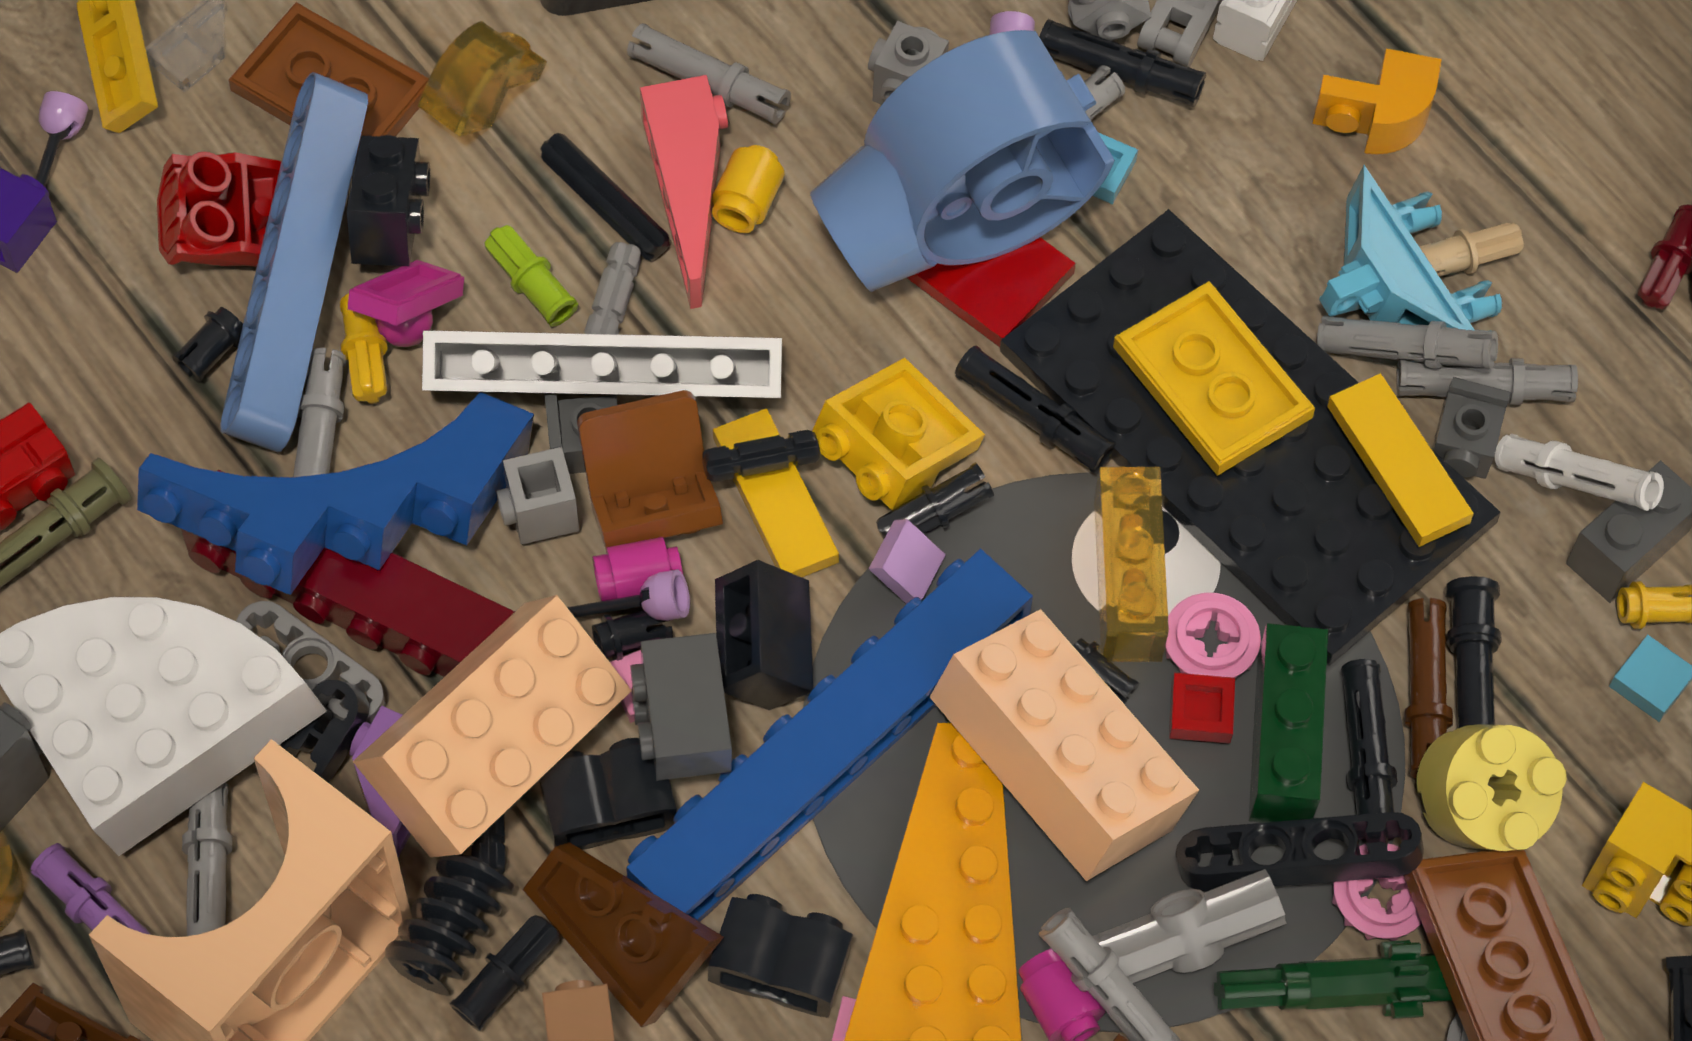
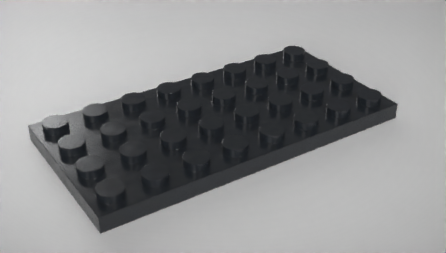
M1169 209L1001 340L1000 352L1047 397L1060 406L1068 403L1078 411L1076 417L1109 440L1115 441L1117 444L1113 448L1112 459L1286 625L1328 629L1327 664L1329 666L1498 522L1501 512L1432 450L1474 514L1470 524L1418 547L1327 407L1331 395L1359 382ZM1208 281L1211 282L1315 407L1311 420L1218 476L1113 348L1116 335Z

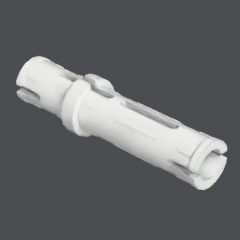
M1510 434V436L1505 435L1502 437L1495 452L1497 468L1505 472L1511 471L1536 478L1538 484L1546 488L1558 489L1565 486L1598 497L1637 506L1645 511L1654 509L1663 495L1664 481L1659 473L1647 472L1609 460L1573 452L1569 445L1559 441H1550L1543 444Z

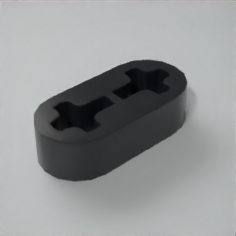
M337 679L326 680L312 690L327 712L279 744L294 757H296L299 751L311 752L310 759L316 763L313 772L328 783L334 777L348 754L359 727L367 721L369 715V703L365 693L357 686ZM331 698L343 699L342 705L349 710L344 720L332 719L333 712L326 707Z

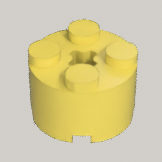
M1477 724L1449 731L1438 737L1430 745L1419 765L1417 792L1422 794L1426 813L1423 814L1429 826L1444 840L1466 848L1513 851L1533 846L1551 827L1560 809L1563 788L1567 778L1563 764L1555 758L1546 743L1534 733L1512 725Z

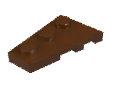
M570 842L555 846L522 889L601 982L607 984L608 990L640 1027L655 1023L724 938L719 933Z

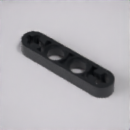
M1398 812L1205 827L1192 830L1184 835L1177 844L1176 857L1182 880L1188 887L1204 892L1264 869L1269 874L1274 887L1398 877L1415 870L1423 860L1424 854L1419 824L1412 817ZM1394 837L1401 838L1400 850L1388 851V839ZM1329 839L1340 840L1348 846L1344 855L1333 860H1324L1314 854V850L1318 844ZM1358 839H1366L1367 855L1360 854ZM1273 844L1285 850L1282 859L1274 864L1260 865L1251 859L1254 851L1263 845ZM1232 850H1239L1241 865H1233ZM1213 853L1209 866L1200 867L1198 865L1201 860V854Z

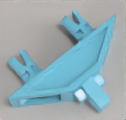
M1363 165L1346 200L1344 266L1338 272L1340 276L1328 281V286L1319 298V301L1330 317L1362 309L1368 318L1374 321L1410 325H1429L1431 321H1442L1446 323L1447 327L1474 330L1470 323L1487 317L1497 316L1501 312L1502 299L1500 294L1484 297L1492 284L1489 280L1481 281L1474 286L1451 294L1411 235L1427 228L1437 227L1441 223L1442 210L1440 205L1426 207L1432 193L1423 192L1418 196L1392 205L1366 166Z

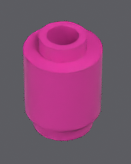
M663 537L607 547L606 554L592 556L600 601L640 595L641 586L647 578L659 572L677 569L683 574L677 546L666 548Z
M1052 948L1039 953L1020 967L1018 973L1023 981L1020 990L1049 1041H1086L1100 1030L1097 1021L1104 1015V1008L1088 991H1080L1071 980L1073 973Z

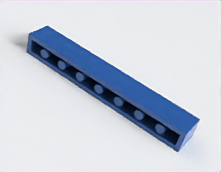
M981 548L966 562L962 559H957L951 563L939 577L936 583L938 587L923 601L919 597L910 600L897 614L894 620L895 626L882 638L879 639L877 636H872L862 643L851 658L852 665L837 678L833 675H828L822 679L810 692L807 698L808 704L793 718L789 714L780 717L765 733L763 737L764 744L749 757L741 754L733 759L731 772L721 773L718 779L720 783L704 798L697 794L686 801L674 816L673 822L675 824L659 838L651 835L644 839L628 858L629 865L626 867L627 878L700 922L936 706L930 699V695L953 654L1030 615L1033 595Z

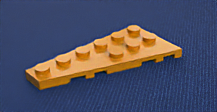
M937 723L844 1041H1021L1003 783L952 723Z

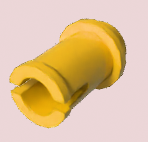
M1632 581L1629 587H1622L1618 592V617L1622 623H1630L1633 629H1643L1646 623L1652 622L1692 623V597H1689V595H1692V584L1645 587L1642 581Z

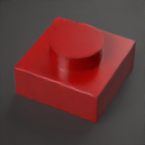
M1174 673L1171 684L1169 738L1231 743L1234 726L1235 678Z

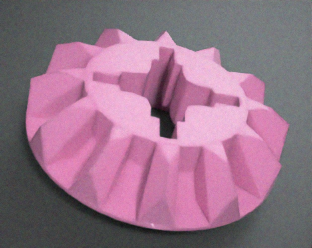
M1200 593L1182 600L1170 612L1163 631L1166 659H1172L1179 667L1180 672L1185 674L1233 677L1236 679L1237 676L1251 669L1258 655L1261 643L1259 626L1250 610L1238 600L1219 593ZM1215 621L1218 640L1227 642V644H1219L1216 653H1213L1212 657H1207L1204 642L1195 640V638L1204 637L1206 629H1209L1210 622Z
M1388 843L1387 849L1388 851L1400 850V847ZM1366 844L1359 846L1360 854L1367 855ZM1403 875L1375 878L1379 880L1382 888H1392L1393 891L1400 890L1398 894L1393 895L1387 902V912L1385 908L1381 907L1378 899H1368L1367 896L1360 897L1362 893L1370 889L1374 879L1338 881L1333 883L1334 894L1332 904L1337 905L1344 916L1345 926H1353L1363 932L1367 940L1383 938L1395 941L1415 931L1422 923Z

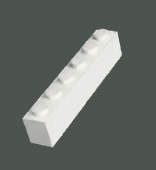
M423 331L422 390L664 395L687 390L694 396L781 398L782 338Z

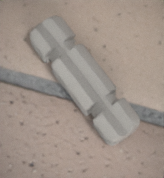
M616 242L610 247L606 260L608 266L603 270L592 305L594 311L593 314L589 315L584 331L585 334H619L620 329H618V325L623 321L634 286L632 280L637 276L641 263V251L637 246Z

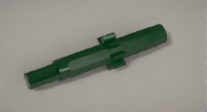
M1410 940L1381 942L1380 951L1382 957L1299 961L1298 963L1277 964L1275 968L1218 971L1217 982H1213L1214 995L1218 998L1219 1010L1278 1006L1281 1010L1383 1005L1384 1016H1393V1019L1423 1017L1422 1002L1450 1001L1452 997L1435 954H1421V944L1419 942L1411 943Z

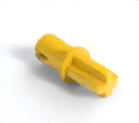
M348 293L339 302L345 331V339L341 343V352L349 362L353 397L357 401H367L369 404L379 402L380 397L387 393L383 355L388 350L387 340L379 333L375 318L348 309Z

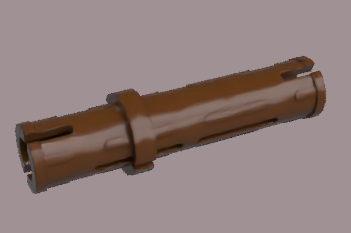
M1424 598L1412 600L1407 605L1410 636L1411 705L1405 708V725L1411 729V766L1409 774L1416 780L1420 762L1427 749L1438 737L1447 733V729L1453 725V709L1446 703L1445 614L1447 612V605L1444 601L1436 598H1430V621L1428 622L1424 621Z

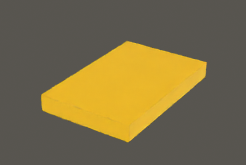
M1210 281L1114 337L1113 348L1217 476L1313 418L1315 407Z

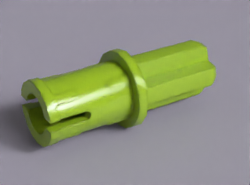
M509 225L501 228L496 227L490 232V236L484 242L485 249L512 279L510 285L513 291L517 294L524 293L545 317L549 326L556 327L567 321L577 310L578 302L550 272L551 263L545 257H537L513 227Z

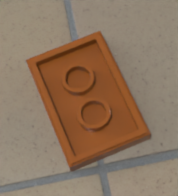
M297 2L228 80L232 92L288 125L291 124L300 89L305 79L312 72L368 94V105L361 136L391 135L396 137L434 92L431 79Z

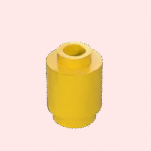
M759 145L739 147L733 151L712 195V202L714 204L712 215L723 227L738 233H749L753 231L755 225L761 224L765 220L785 177V170L774 152Z

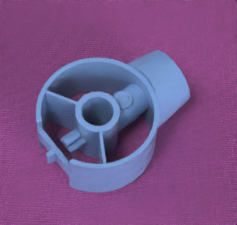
M1006 31L984 36L958 46L932 60L906 79L885 100L874 115L865 135L864 146H861L810 192V196L823 223L843 256L865 287L872 292L932 268L937 263L964 265L982 262L1007 254L1038 239L1068 219L1093 196L1108 176L1115 160L1086 113V110L1096 105L1097 102L1080 74L1066 80L1036 31Z

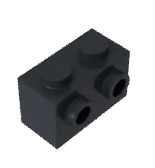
M391 135L361 136L347 207L351 264L410 266L415 234H422L424 227V200L421 199V196H429L431 181L430 162H420L419 138L395 137Z
M755 560L716 578V638L724 693L768 710L809 694L813 690L809 580L760 560Z

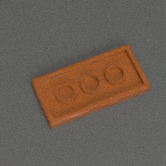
M1524 849L1513 851L1489 850L1423 859L1415 870L1403 875L1469 1041H1605Z

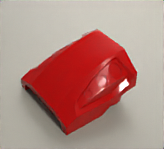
M203 151L197 152L192 156L172 154L164 164L157 197L159 252L166 262L170 265L183 261L220 266L257 267L282 161L237 152L216 155Z

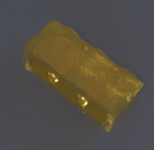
M1100 467L1094 497L1101 654L1111 662H1162L1169 633L1160 467Z

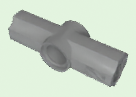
M1264 869L1205 893L1197 889H1187L1171 893L1161 898L1152 906L1151 914L1098 933L1092 937L1102 947H1110L1119 958V968L1133 984L1169 969L1180 973L1203 969L1219 960L1224 954L1225 947L1255 937L1287 923L1279 896L1269 874Z

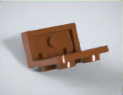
M681 390L583 413L578 418L577 427L592 511L605 549L607 547L659 537L666 538L679 534H692L705 528L723 524L720 503L713 485L707 479L703 469L702 454L704 447L698 407L695 397L690 391Z

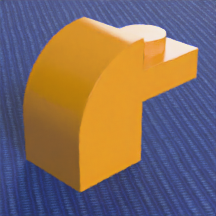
M1386 48L1377 85L1323 74L1312 124L1326 126L1340 133L1357 132L1367 134L1364 151L1366 154H1388L1399 151L1412 144L1425 128L1437 89L1442 59Z

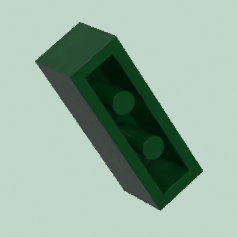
M1266 624L1257 659L1249 822L1265 823L1313 819L1321 795L1328 629Z

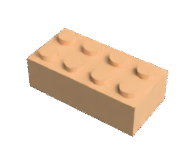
M558 595L526 602L363 751L353 763L430 858L459 855L632 690Z
M1041 609L953 654L930 695V699L1086 881L1170 833L1199 791L1195 784Z

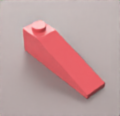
M707 75L640 87L641 119L690 309L702 307L712 224V208L714 206L712 195L716 189L720 154L719 130L728 128L722 95L712 96Z

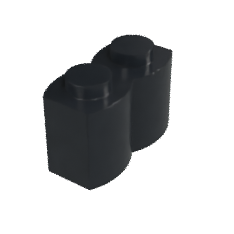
M639 738L620 740L611 745L609 751L600 755H585L580 751H569L539 779L554 847L570 842L581 850H585L616 839L638 838L663 832L675 824L673 819L677 813L670 780L656 781L654 759L642 760Z
M749 894L746 899L732 897L719 933L724 938L714 949L708 965V981L740 994L769 999L793 1010L829 1018L849 956L853 934L844 930L843 924L838 919L823 913L812 912L807 914V917L790 915L782 911L783 906L781 903L768 896Z

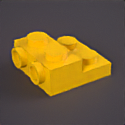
M905 357L825 400L812 429V432H815L821 454L831 461L840 459L856 475V483L860 492L870 500L881 499L891 510L923 493L921 487L928 485L929 488H932L940 471L977 451L985 436L965 414Z

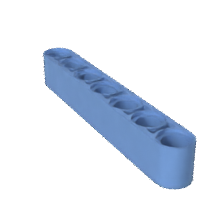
M315 72L310 73L305 79L295 103L220 423V429L223 434L274 452L282 451L289 441L295 426L368 105L367 93Z

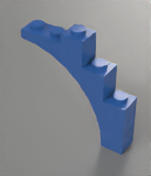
M479 392L454 421L426 441L386 460L350 470L301 477L241 476L192 467L150 453L138 471L137 510L150 515L157 521L169 523L205 538L212 544L236 551V573L248 577L255 583L267 585L291 595L324 547L339 553L347 559L356 560L380 570L412 523L436 535L447 537L467 546L497 502L496 491L506 488L503 460L528 455L534 414Z

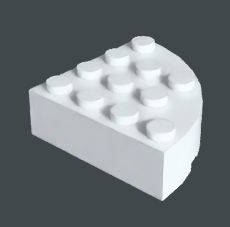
M109 597L65 605L21 621L0 633L1 687L15 709L31 723L32 728L29 731L93 831L118 856L128 851L254 763V757L271 739L279 745L327 712L305 681L277 649L241 623L197 605L157 597Z

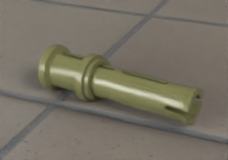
M98 457L91 462L92 470L63 491L57 488L50 493L51 497L47 499L49 504L47 508L0 542L1 564L37 537L35 541L0 566V588L22 571L29 568L35 561L71 534L76 538L79 535H86L91 531L90 523L115 504L125 505L132 499L119 477L101 458ZM60 520V522H58L56 525L49 529L51 525Z

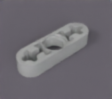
M259 601L248 605L238 615L236 622L241 623L252 632L256 625L266 629L274 623L277 638L287 646L282 656L292 668H294L296 661L306 654H319L328 661L327 668L321 676L315 679H303L311 690L326 680H338L340 676L341 681L355 685L361 691L367 692L369 715L366 722L370 724L380 707H386L382 685L372 673L280 605L270 601ZM260 637L264 641L269 643L271 646H273L275 649H277L278 652L281 654L279 645L277 643H275L269 637ZM331 698L328 701L326 707L333 712L332 719L344 720L347 717L348 710L342 705L343 699Z

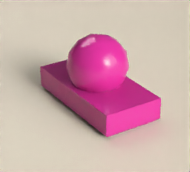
M416 260L411 262L410 266L399 267L350 289L348 309L375 318L379 333L392 345L412 347L420 344L423 340V331L431 330L433 324L432 309L463 296L464 276Z

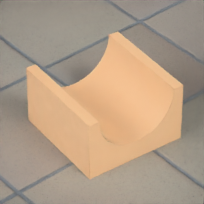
M272 739L254 757V761L285 858L276 879L264 896L251 909L234 921L215 930L198 935L163 937L145 934L118 923L108 915L89 934L130 1023L152 1041H310L385 957V949L388 944L394 940L401 939L398 935V927L401 922L406 919H412L392 832Z

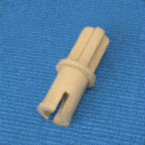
M1505 223L1473 233L1460 229L1454 232L1453 237L1419 247L1440 277L1464 271L1466 274L1474 273L1477 271L1479 264L1520 253L1524 248V241L1521 229L1517 224Z

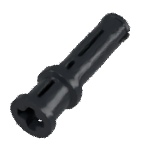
M1479 576L1461 577L1451 580L1445 586V597L1451 602L1452 629L1446 634V643L1451 652L1456 654L1458 728L1477 724L1495 725L1493 653L1498 650L1502 637L1500 630L1495 628L1494 601L1500 596V585L1491 578Z

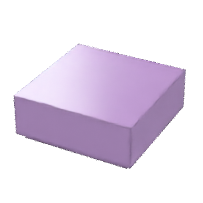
M908 519L894 520L869 570L907 604L915 597H919L921 600L924 598L946 554Z

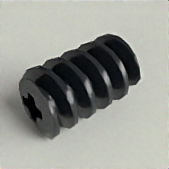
M463 854L443 856L438 860L436 871L439 876L430 877L424 884V893L427 898L415 900L411 905V914L414 919H406L398 927V935L402 941L394 940L385 949V956L399 974L426 990L446 996L449 995V991L440 981L442 976L460 980L465 975L464 970L453 960L455 954L467 958H475L478 953L477 949L465 938L466 935L470 933L486 937L490 932L489 927L478 917L479 913L484 912L497 916L502 912V906L491 896L492 891L509 895L515 889L514 885L501 872L476 857Z

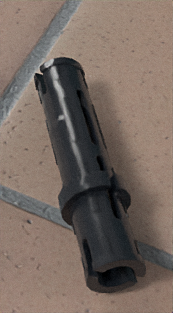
M1051 19L1045 22L1039 36L1052 58L1071 63L1092 72H1096L1100 66H1108L1111 68V72L1107 77H1110L1115 72L1124 83L1133 85L1135 92L1144 95L1150 91L1195 107L1205 84L1206 72L1160 58L1161 54L1158 51L1148 49L1147 52L1132 49L1108 39L1067 27Z
M977 345L971 347L964 354L956 367L955 377L965 381L995 402L1003 410L1009 412L1039 433L1041 443L1050 449L1055 446L1059 447L1089 468L1093 474H1098L1111 460L1113 448L1117 443L1112 439L1109 440L1076 417L1078 411L1068 403L1060 406L1027 383L1023 378L1017 376L981 351L982 349Z
M1371 659L1352 660L1341 667L1352 768L1347 773V782L1349 789L1355 792L1357 815L1395 812L1392 788L1398 782L1397 771L1394 766L1389 764L1386 720L1380 680L1381 666L1377 664V661Z

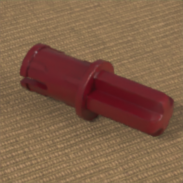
M1692 205L1679 206L1664 239L1655 243L1652 248L1651 256L1653 261L1637 291L1638 296L1643 299L1642 304L1650 309L1656 307L1663 310L1668 307L1684 274L1692 272Z

